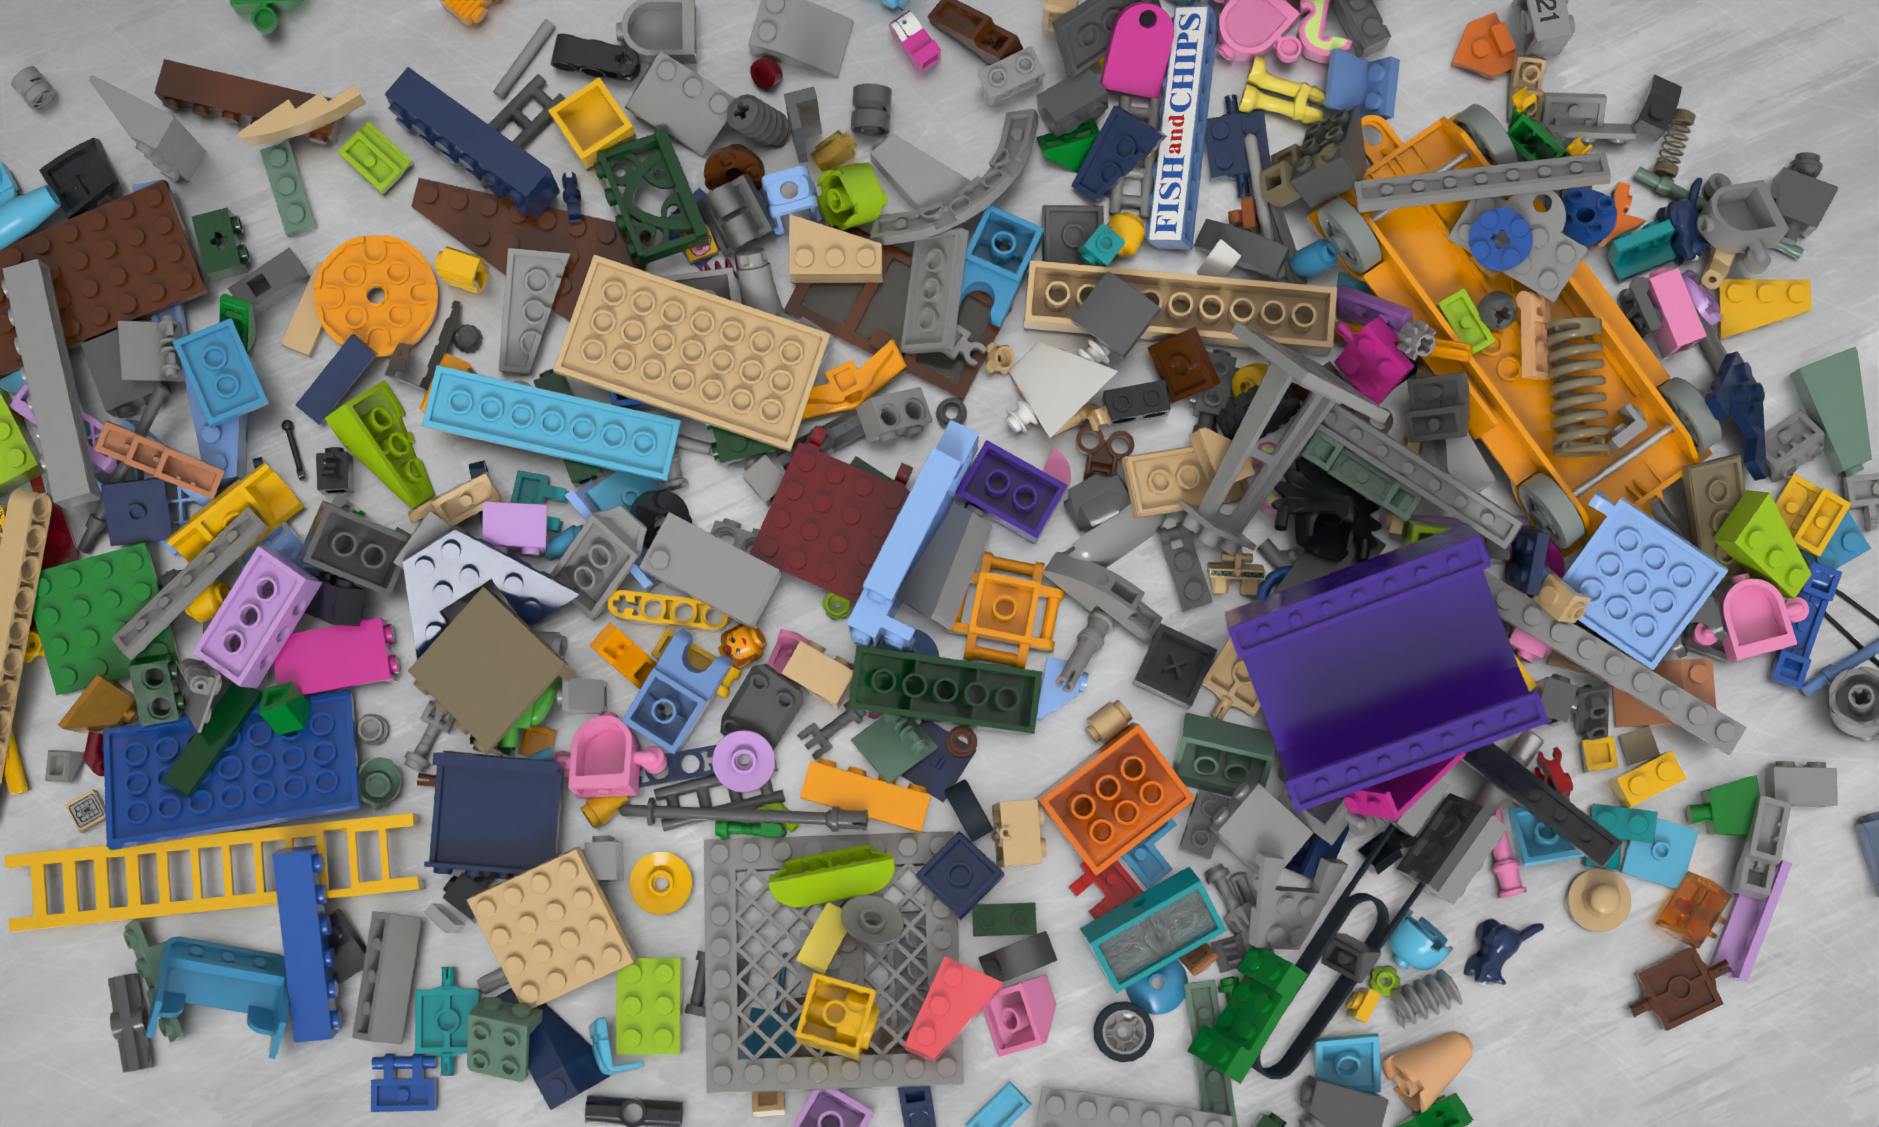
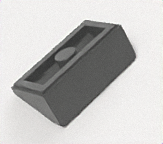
M1337 933L1323 954L1322 964L1357 983H1363L1380 958L1381 951L1348 934Z

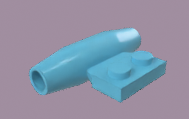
M0 162V250L35 230L61 206L58 196L48 185L17 197V190L19 189L7 165Z

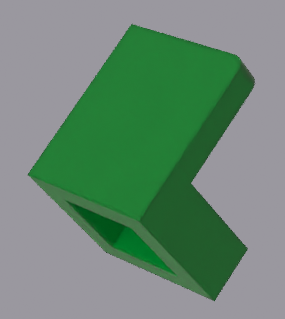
M292 682L264 688L258 713L280 735L305 729L310 703Z

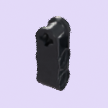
M557 34L550 63L554 68L624 82L635 80L641 72V65L636 53L629 47L609 44L595 39H583L570 34ZM630 60L631 64H626V61Z

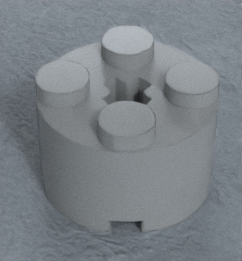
M1871 667L1847 669L1838 674L1831 683L1829 689V713L1835 725L1843 732L1863 738H1870L1874 734L1879 733L1878 670ZM1863 698L1867 699V704H1856V700L1862 701Z

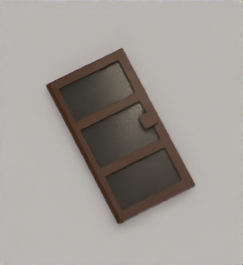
M858 227L843 230L844 232L870 240L871 234ZM892 244L883 245V283H798L784 308V313L798 320L805 317L830 333L834 338L870 356L875 355L891 339L895 340L899 350H901L913 255ZM979 290L970 292L962 300L959 306L957 324L971 332V336L968 339L970 343L979 342L986 347L989 343L995 342L1002 326L996 327L990 324L989 318L993 301L987 293ZM973 350L970 353L971 358L978 362L976 367L969 366L965 362L964 356L960 353L954 361L941 352L917 354L901 352L907 365L901 371L964 402L986 359L987 351L985 354L980 353L978 350Z

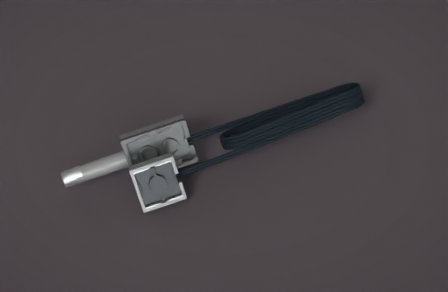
M1530 730L1524 731L1507 754L1527 768L1544 744V741ZM1441 778L1396 821L1376 817L1380 822L1388 825V827L1295 965L1308 974L1299 990L1351 911L1358 904L1364 901H1372L1376 906L1378 913L1377 922L1364 943L1379 951L1422 890L1432 895L1436 894L1440 899L1454 905L1458 898L1464 894L1467 885L1474 875L1481 870L1484 861L1493 848L1500 843L1503 834L1508 828L1494 816L1507 795L1489 781L1485 783L1473 802L1452 793L1448 794L1417 838V842L1412 845L1396 868L1412 881L1416 888L1390 924L1388 909L1382 900L1368 893L1349 895L1395 828L1414 837L1417 831L1424 826L1427 817L1434 807L1442 801L1444 793L1450 785ZM1341 974L1283 1058L1271 1067H1262L1260 1052L1252 1068L1272 1080L1283 1079L1291 1075L1298 1068L1357 982Z

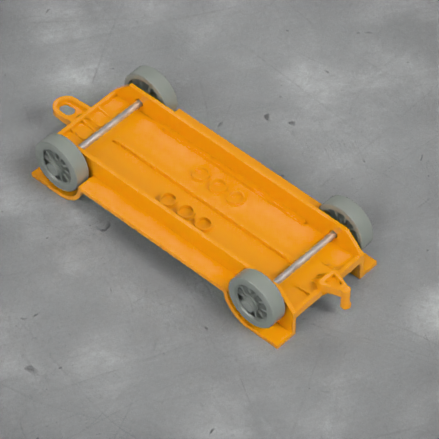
M1478 104L1470 105L1449 119L1443 116L1406 143L1402 142L1382 117L1367 115L1361 118L1362 130L1365 126L1371 125L1382 135V141L1375 146L1366 143L1363 136L1366 159L1371 167L1366 169L1363 180L1517 163L1518 161L1514 145L1503 126L1491 112ZM1353 188L1331 198L1330 201L1307 216V219L1320 237L1333 244L1337 250V260L1354 278L1361 282H1366L1376 297L1412 309L1413 324L1416 325L1418 319L1429 324V327L1436 330L1437 333L1433 336L1434 338L1462 342L1436 307L1437 303L1462 289L1466 290L1477 310L1483 297L1493 291H1503L1511 295L1515 303L1516 297L1521 291L1537 293L1503 272L1485 268L1476 260L1472 253L1447 239L1471 200L1358 213ZM1511 195L1500 197H1502L1505 200H1508ZM1536 198L1534 200L1535 210L1542 213L1547 212L1540 200ZM1583 259L1556 302L1553 303L1551 301V321L1579 317L1602 319V333L1600 335H1593V340H1585L1584 336L1562 342H1600L1604 347L1601 352L1584 353L1565 358L1575 360L1602 359L1605 363V366L1600 369L1577 371L1566 375L1604 376L1606 378L1604 385L1582 387L1569 390L1568 392H1604L1607 395L1605 401L1581 404L1569 408L1606 409L1608 416L1606 418L1576 422L1570 425H1606L1609 428L1608 433H1610L1621 423H1625L1617 411L1628 402L1632 407H1638L1646 417L1645 423L1649 427L1613 454L1570 458L1553 457L1552 439L1560 433L1551 428V422L1559 416L1550 412L1551 404L1557 400L1550 397L1549 389L1557 383H1553L1549 379L1522 378L1521 309L1518 306L1515 321L1503 330L1489 329L1496 342L1471 356L1468 362L1427 356L1426 358L1420 356L1434 376L1467 372L1469 382L1499 420V423L1480 437L1481 441L1511 480L1514 497L1523 514L1529 516L1530 524L1550 534L1549 540L1559 548L1563 558H1566L1588 543L1607 517L1589 505L1597 490L1606 494L1614 503H1617L1622 496L1655 519L1650 505L1651 501L1660 497L1664 502L1662 490L1683 476L1682 467L1702 462L1713 453L1709 448L1720 441L1722 436L1720 423L1706 405L1702 394L1682 378L1673 377L1670 379V375ZM1606 434L1571 440V442L1591 443L1593 438H1605V443H1607L1612 437Z

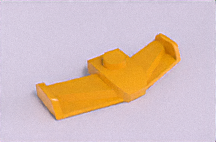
M891 339L889 343L859 368H857L854 360L851 359L826 372L829 384L812 388L802 420L844 410L851 411L867 401L907 366L895 340Z

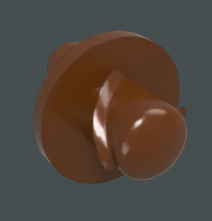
M731 144L714 151L707 158L704 166V183L709 190H714L748 173L757 191H759L763 186L761 178L765 176V167L761 159L747 147L741 144Z

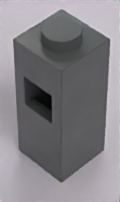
M289 247L230 286L228 290L232 296L252 303L255 318L308 283L311 276L297 255Z

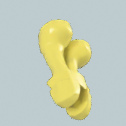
M1254 57L1238 111L1251 112L1254 109L1281 113L1291 117L1292 120H1301L1307 124H1313L1317 121L1322 122L1324 113L1305 105L1306 101L1325 105L1326 92L1317 86L1311 87L1306 82L1298 83L1268 73L1266 61L1263 58ZM1256 88L1293 97L1294 100L1290 102L1261 93Z

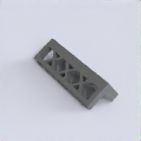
M814 86L784 94L790 132L799 163L808 161L804 138L822 133L818 100Z

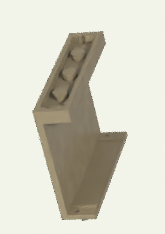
M484 586L408 670L416 679L413 683L415 687L425 695L430 693L435 698L433 702L435 707L445 715L450 713L455 718L452 723L465 735L470 733L475 738L473 744L485 755L491 752L499 757L504 754L498 748L499 741L558 676L569 681L576 674V671L504 601Z

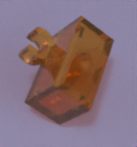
M1688 871L1655 924L1674 939L1699 949L1707 936L1714 939L1717 937L1712 928L1716 922L1725 924V919L1720 915L1732 896L1713 880Z

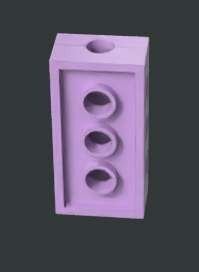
M258 546L192 653L238 686L258 688L323 582L278 551Z

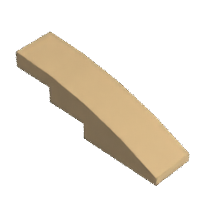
M354 85L330 101H327L320 92L298 108H295L288 99L237 134L247 147L278 142L309 133L339 120L363 106L366 102Z

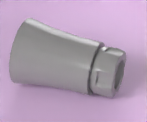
M753 249L737 254L736 258L739 267L737 273L742 304L773 315L782 313L784 309L776 290L771 265L767 262L765 249Z

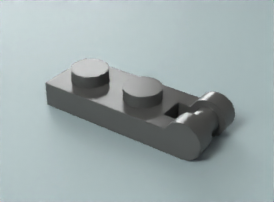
M1183 521L1176 523L1177 526L1166 529V527L1156 529V534L1182 612L1210 604L1213 600L1191 538L1190 530L1182 525ZM1180 538L1183 546L1172 549L1170 541Z

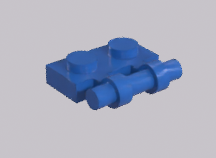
M385 1053L384 1057H372V1070H384V1079L371 1080V1112L437 1110V1078H424V1069L437 1068V1056H425L424 1054L413 1053V1056H396L395 1053ZM396 1069H412V1078L396 1079Z

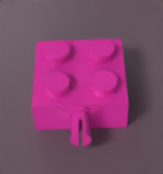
M1380 317L1366 324L1357 334L1353 332L1345 321H1342L1334 329L1347 342L1344 351L1334 361L1335 365L1362 394L1378 405L1386 399L1415 366L1402 351L1397 349L1398 336Z

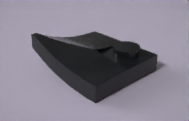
M91 138L69 149L39 170L48 186L58 196L61 208L69 219L85 213L98 200H101L120 185L107 161L101 141L97 138Z
M338 909L328 915L331 920V935H328L329 947H333L335 953V965L331 967L332 978H336L338 985L363 970L366 946L341 910Z

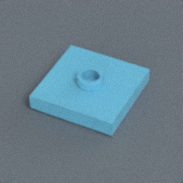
M617 471L587 491L586 496L599 512L618 506H624L630 512L632 504L641 494L649 490L661 489L651 478ZM656 514L654 517L658 520L663 515Z
M1657 818L1654 844L1628 840L1619 872L1682 891L1699 831Z

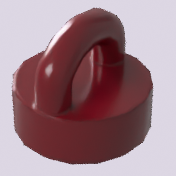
M762 57L752 63L750 67L751 78L760 88L769 89L783 78L782 70L772 58Z

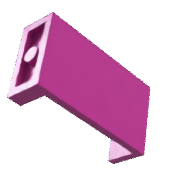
M380 617L361 621L360 626L336 625L292 633L274 660L277 685L292 682L302 695H308L384 680L389 682L397 681L395 673L400 672L397 655H392L391 643L395 642L392 624H387V620Z
M1466 753L1343 796L1344 804L1349 812L1396 821L1455 766Z

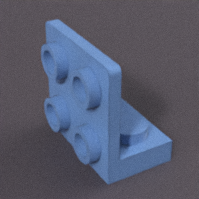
M1332 49L1330 51L1325 107L1338 112L1342 109L1348 110L1358 105L1361 118L1367 115H1377L1385 120L1394 118L1400 60L1390 56L1369 62L1340 49Z

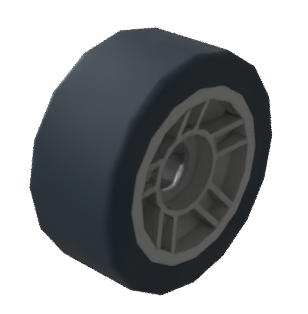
M966 779L944 790L972 842L993 831L992 825Z
M1126 1001L1114 1002L1105 1007L1096 1017L1093 1027L1094 1040L1099 1050L1109 1059L1118 1062H1132L1144 1056L1150 1049L1154 1038L1153 1022L1148 1013L1139 1005ZM1127 1026L1129 1028V1036L1127 1038H1121L1118 1035L1119 1027Z

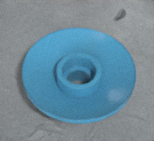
M1176 959L1126 988V992L1130 1001L1133 1004L1139 1005L1148 1014H1166L1176 1009L1184 1000L1183 984L1188 983L1187 974L1183 965ZM1155 977H1160L1163 980L1162 988L1154 989L1152 987V980Z

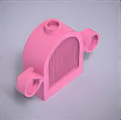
M1213 0L1226 5L1221 12L1217 30V41L1219 44L1217 51L1224 59L1228 61L1234 59L1239 62H1253L1255 56L1263 58L1274 48L1276 49L1277 57L1281 61L1291 63L1297 60L1302 49L1301 43L1296 37L1285 35L1297 24L1300 13L1286 0Z
M1749 573L1730 578L1732 586L1725 589L1718 598L1724 623L1729 634L1728 638L1722 640L1728 663L1796 645L1797 641L1791 623L1800 622L1808 616L1809 606L1807 602L1800 597L1784 601L1777 588L1764 580L1750 579ZM1699 622L1692 629V639L1699 646H1709L1718 640L1706 624Z
M602 712L599 716L591 718L582 724L573 737L571 754L567 751H559L555 753V758L552 759L553 761H565L563 778H569L568 788L577 798L636 796L639 790L640 766L642 765L648 773L657 774L663 771L667 765V756L659 747L649 746L641 751L636 736L625 723L618 719V714L613 712Z

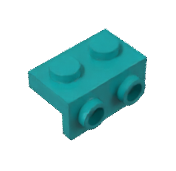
M1670 220L1661 223L1653 221L1646 224L1638 232L1633 234L1624 232L1614 238L1607 257L1620 281L1675 260L1676 255L1669 243L1675 230Z

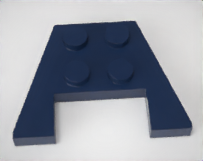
M1739 352L1729 353L1725 355L1717 372L1718 376L1721 377L1718 381H1713L1710 387L1713 393L1706 395L1705 403L1716 420L1728 418L1730 412L1746 438L1744 465L1754 481L1766 479L1764 388L1761 383L1756 382L1752 375L1751 366L1748 362H1744Z

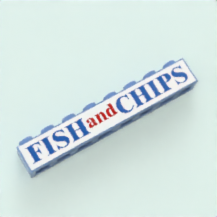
M1209 5L1175 6L1174 17L1171 18L1174 27V38L1167 62V75L1163 78L1164 104L1160 106L1159 110L1161 120L1160 132L1167 135V137L1157 146V162L1154 163L1152 170L1153 179L1155 180L1154 190L1149 196L1151 216L1150 221L1146 224L1148 242L1157 249L1192 250L1219 21V15Z

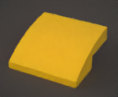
M1795 473L1791 475L1775 502L1797 547L1817 557L1821 556L1852 504L1826 488L1821 489Z

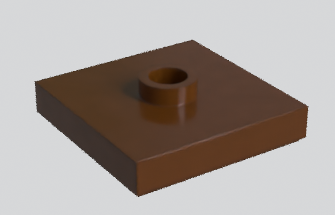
M1196 326L1147 347L1161 379L1165 380L1167 393L1172 403L1221 383Z

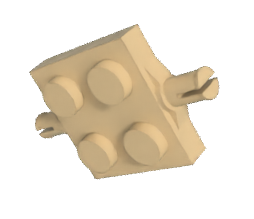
M1229 637L1202 683L1203 686L1213 691L1220 699L1210 714L1215 718L1222 708L1216 718L1217 720H1222L1231 706L1243 710L1252 717L1255 716L1261 706L1243 658L1238 659L1231 637Z

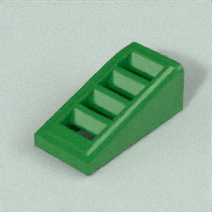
M222 293L220 297L219 323L232 318L244 348L248 353L257 338L252 303Z

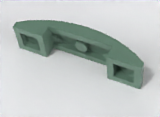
M1319 429L1301 455L1339 482L1408 522L1423 499V496L1345 448L1344 445Z

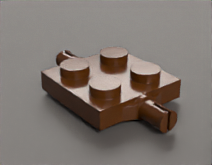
M1691 946L1636 972L1643 987L1645 998L1628 1005V1008L1632 1011L1631 1014L1634 1018L1648 1010L1653 1011L1664 1030L1668 1031L1723 1005L1724 1003L1717 991L1715 979L1728 972H1732L1730 966H1727L1729 963L1726 959L1709 967L1702 961L1695 946Z

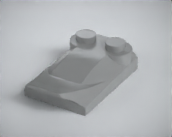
M624 506L593 513L550 573V577L573 589L577 588L580 591L579 596L571 600V602L591 620L595 619L604 607L608 605V600L616 592L642 554L647 527Z

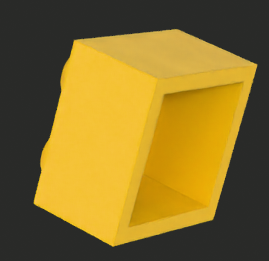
M600 77L548 110L553 122L585 169H588L593 163L597 162V151H604L625 144L637 137L632 124Z

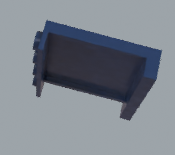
M433 752L432 765H437L430 856L429 861L424 862V867H434L433 873L452 874L453 869L465 870V876L483 877L485 871L496 872V878L509 879L514 877L515 874H520L557 857L565 761Z

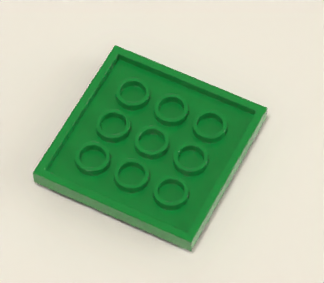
M147 542L40 571L33 616L56 695L87 688L97 674L112 680L130 676L128 666L132 660L123 654L112 640V637L161 591ZM171 624L162 630L134 659L171 653L172 661L181 662Z

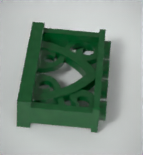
M665 127L655 130L652 135L604 151H597V162L593 163L599 181L604 179L607 189H604L607 203L609 207L615 206L618 215L614 216L620 234L626 233L629 240L625 242L628 255L631 260H637L639 267L694 247L699 249L709 245L708 230ZM653 149H657V151L649 155L642 162L635 156ZM627 160L632 162L636 169L633 172L630 167L621 166V169L626 173L624 176L618 177L613 173L612 167L615 162ZM652 170L656 176L658 171H663L666 176L662 180H657L649 172ZM644 178L655 188L674 190V193L667 197L662 204L661 217L649 214L633 204L637 189ZM617 186L625 187L623 197H621ZM669 207H679L680 213L673 214L671 212V219H668L667 211ZM630 218L639 222V224L635 228L633 227ZM656 229L663 231V238L658 245L647 247L642 244L640 240L642 233H650L651 242L656 237ZM669 232H691V234L669 241Z

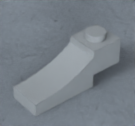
M1764 795L1757 797L1746 843L1740 860L1737 862L1732 892L1759 900H1764L1770 896L1775 868L1781 861L1792 803Z

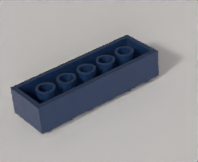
M407 67L385 93L390 103L388 108L397 116L395 121L407 131L415 130L420 134L418 137L430 148L437 146L443 151L442 155L452 164L457 165L458 162L466 167L465 171L471 178L477 182L484 180L490 185L488 188L499 198L503 199L505 196L513 201L512 206L522 215L527 216L531 214L538 219L560 193L550 168L411 68Z

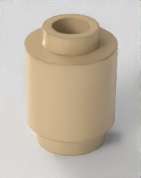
M1117 699L1113 703L1109 701L1087 718L1088 726L1085 730L1095 743L1101 740L1106 744L1129 726L1128 722L1133 718L1123 703Z

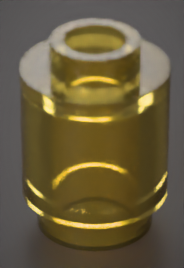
M837 130L814 147L815 151L810 155L818 168L825 172L838 168L855 156L854 148L857 145L847 131L842 134Z

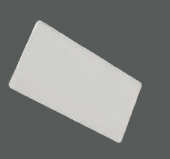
M1220 239L1197 270V273L1202 276L1226 277L1241 255Z

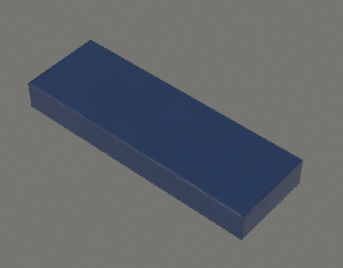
M352 334L296 403V406L317 424H322L325 421V417L333 411L378 353L355 334Z

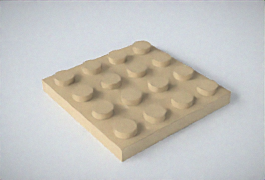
M580 846L467 899L519 1003L528 1004L531 1006V1009L630 965L637 959Z

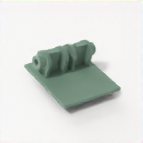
M883 714L881 718L851 739V742L887 784H890L938 748L914 719Z

